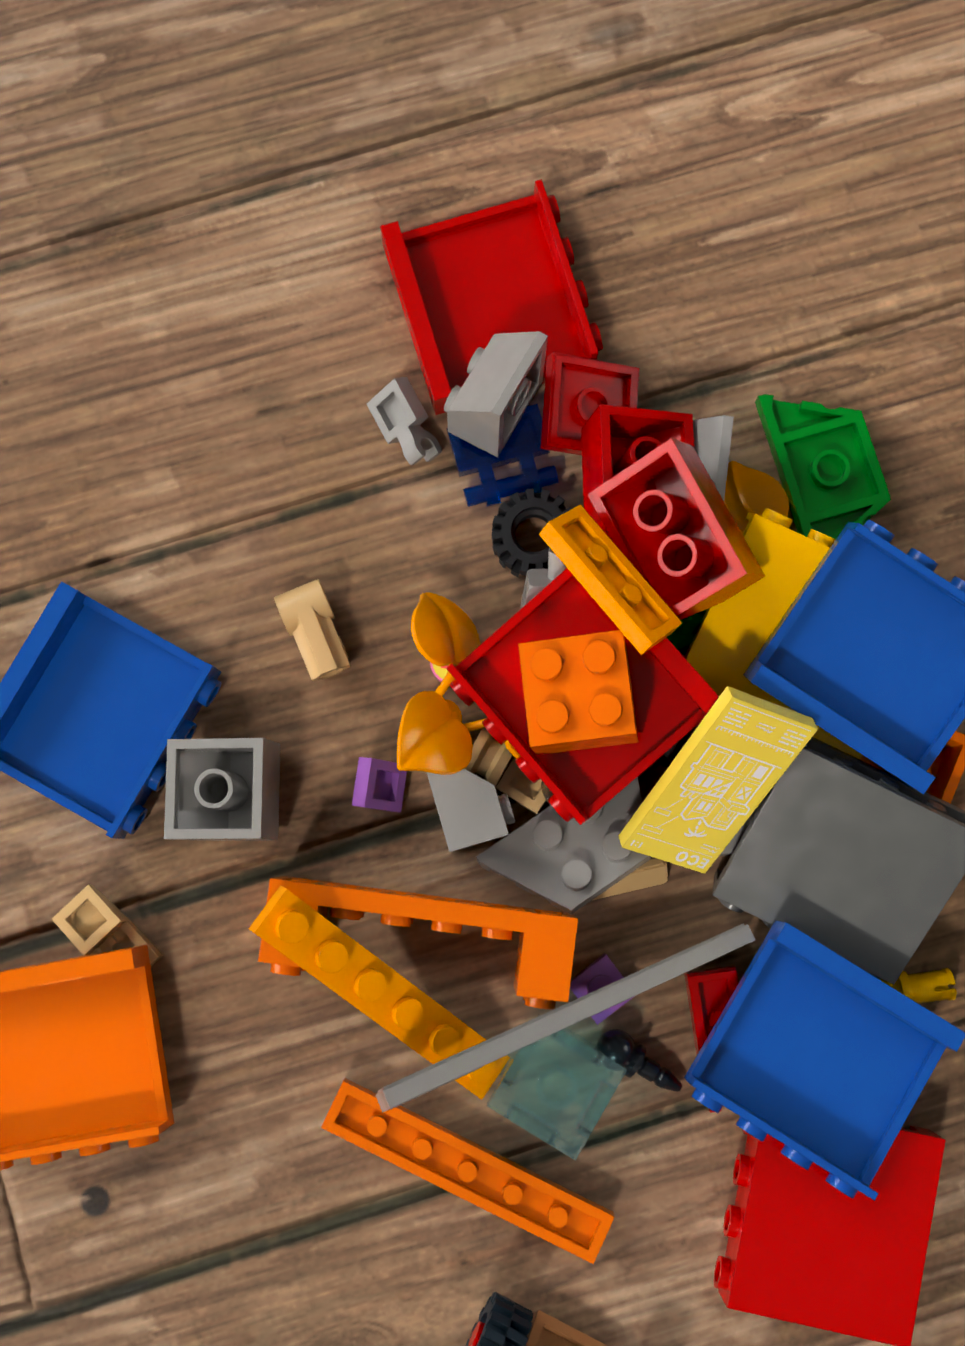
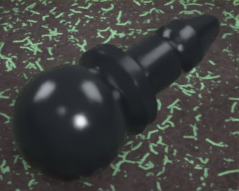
M612 1029L600 1036L596 1045V1053L599 1061L605 1067L612 1070L623 1069L624 1075L628 1078H631L637 1072L638 1075L646 1080L654 1081L655 1085L662 1089L676 1092L682 1089V1084L669 1069L661 1068L659 1063L647 1056L645 1057L646 1047L642 1044L635 1045L632 1037L625 1031Z

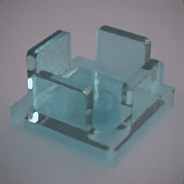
M565 1028L510 1054V1059L499 1074L500 1081L489 1098L487 1107L576 1161L627 1069L597 1049L596 1045Z

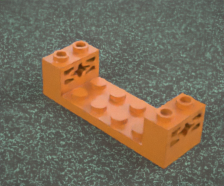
M289 876L270 878L266 904L281 885L326 919L328 907H331L330 917L360 920V918H364L365 912L381 914L380 923L402 927H411L414 918L432 921L431 930L461 934L462 925L482 927V937L500 940H512L513 931L520 932L514 977L516 996H522L526 1006L540 1009H555L556 1001L568 1003L578 918L573 914ZM261 939L258 962L271 963L270 972L300 976L301 971H305Z

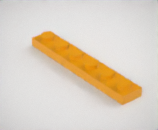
M281 885L249 927V930L432 1064L486 1041L476 1031ZM504 1056L455 1081L482 1100L510 1057Z

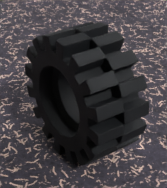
M534 488L526 489L525 494L520 496L516 492L510 496L509 502H503L500 505L497 516H494L491 537L494 554L499 557V563L502 567L505 568L507 566L511 569V574L519 577V574L526 576L527 571L530 569H548L549 546L539 552L525 550L516 539V529L526 519L539 518L548 523L572 509L571 507L566 508L564 506L565 500L559 495L556 499L551 497V491L542 489V494L534 493Z

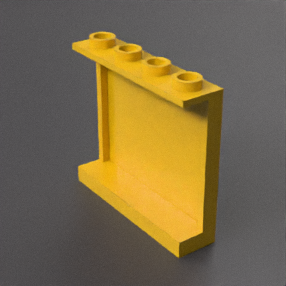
M765 508L762 516L748 512L745 519L749 522L743 532V537L766 577L726 601L708 608L684 658L718 696L729 686L793 710L751 683L743 674L836 539L814 529H810L807 537L789 529L793 522L792 519ZM817 726L818 730L813 735L814 738L859 760L861 759V753Z

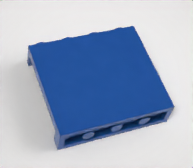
M868 519L864 526L860 523L847 522L743 675L751 683L794 711L813 718L817 726L924 794L936 778L927 770L965 719V581L954 576L948 582L934 573L938 564L914 548H911L905 554L890 544L895 536L874 521Z
M61 581L0 682V771L106 830V835L110 838L124 839L127 833L133 835L146 817L148 810L143 806L152 790L158 792L166 783L167 739H191L197 727L193 720L201 706L208 707L218 694L221 682L217 679L221 671Z
M775 920L684 1078L691 1086L696 1088L691 1097L707 1108L719 1113L721 1108L725 1106L740 1116L736 1125L753 1137L763 1142L767 1134L771 1135L785 1144L781 1153L796 1164L809 1170L814 1162L830 1172L825 1181L853 1199L856 1193L860 1191L875 1201L878 1193L869 1185L946 1048L957 1052L965 1039V1032L787 922Z

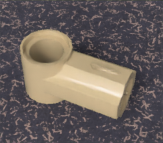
M319 579L274 597L283 623L289 635L294 636L313 682L329 678L351 667L345 647L332 621L335 618Z

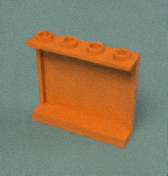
M147 944L0 971V1171L14 1166L13 1160L30 1157L31 1165H38L62 1158L61 1151L79 1149L80 1156H90L110 1150V1143L128 1140L129 1148L142 1147L158 1142L160 1140L159 1134L175 1124Z

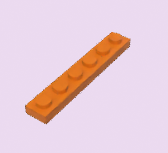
M346 1078L343 1080L321 1126L322 1129L594 1264L615 1218L613 1211L401 1105L382 1113L376 1093Z

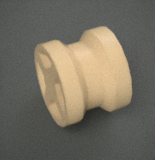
M482 728L473 744L470 763L464 769L481 775L486 781L496 787L512 754L506 748L505 743L499 744L486 729Z

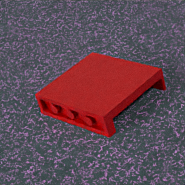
M542 179L535 181L534 195L403 233H401L398 221L380 226L385 255L435 415L445 413L444 405L451 390L456 385L462 387L469 376L467 368L473 354L479 347L485 349L494 334L539 331L548 336L543 382L541 384L545 383L547 356L552 352L597 360L598 351L603 349L599 328L596 323L589 324L584 308L589 306L584 283L582 280L575 281L570 267L574 265L571 243L568 237H560L557 223H560L561 218L557 200L553 194L547 196Z
M566 568L458 665L451 663L446 669L455 678L449 685L456 695L467 706H471L475 702L487 716L482 721V724L491 736L501 745L508 740L520 754L515 760L520 770L534 784L541 779L550 789L553 795L548 801L555 811L566 822L574 818L579 825H582L701 723L719 696L667 637L642 655L625 637L639 742L537 755L530 748L518 644L620 630L569 569Z
M910 1125V1129L901 1128L869 1185L878 1193L874 1201L860 1191L856 1193L854 1199L839 1191L825 1181L830 1172L814 1162L809 1170L796 1164L781 1153L785 1144L771 1135L767 1134L762 1142L742 1129L743 1134L748 1136L744 1155L738 1154L734 1163L733 1184L738 1185L735 1205L729 1204L727 1206L723 1224L724 1236L728 1237L725 1257L718 1256L714 1270V1287L719 1289L718 1292L726 1307L894 1346H911L946 1140L930 1129Z

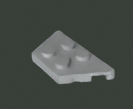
M638 777L582 825H579L574 818L566 822L550 806L476 856L477 862L483 869L489 872L492 870L515 882L517 887L532 895L537 894L547 899L551 905L572 915L651 859L650 856L622 848L618 836L642 804Z

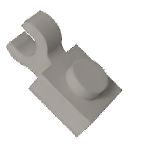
M407 377L394 378L367 403L388 444L399 442L403 455L410 465H415L422 458L426 462H430L442 452L437 439L420 426L429 417Z

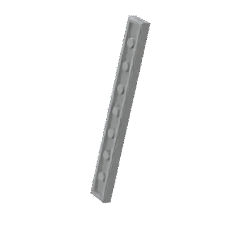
M740 924L384 1086L376 1094L382 1113L755 941V937L748 924Z

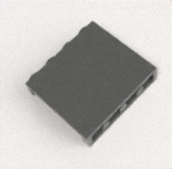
M812 737L761 802L723 871L717 869L715 872L713 896L717 897L725 907L739 913L745 911L762 919L764 924L770 929L775 920L787 922L874 977H879L894 985L965 875V811L927 792L922 794L904 781Z

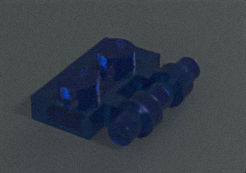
M538 404L527 406L498 457L449 433L447 427V436L459 477L478 473L480 485L463 489L467 507L486 503L487 507L500 504V498L511 496L516 492L519 494L525 492L526 489L534 488V493H541V487L559 483L554 465L537 469L534 457L550 453V450L541 449L543 420ZM518 462L521 474L499 480L495 479L492 468Z

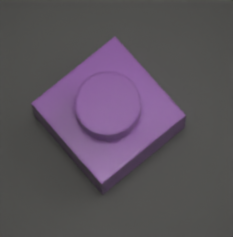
M359 757L352 806L401 813L407 771L398 770L397 763Z
M604 953L571 979L570 989L577 998H580L624 977ZM632 998L591 1017L598 1025Z

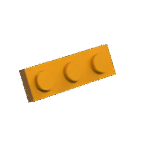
M581 504L549 521L539 533L540 537L552 549L555 555L563 562L641 655L671 635L682 624L680 619Z

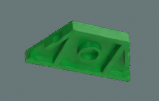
M768 394L758 396L755 405L782 487L787 494L789 508L799 534L807 537L810 529H814L836 539L847 522L864 525L868 519L870 520L891 500L862 411L843 407L828 409L820 403L802 401L800 404L773 400L774 396Z

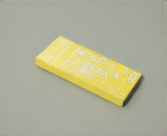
M727 686L618 835L622 848L705 874L817 732L818 728L813 718Z

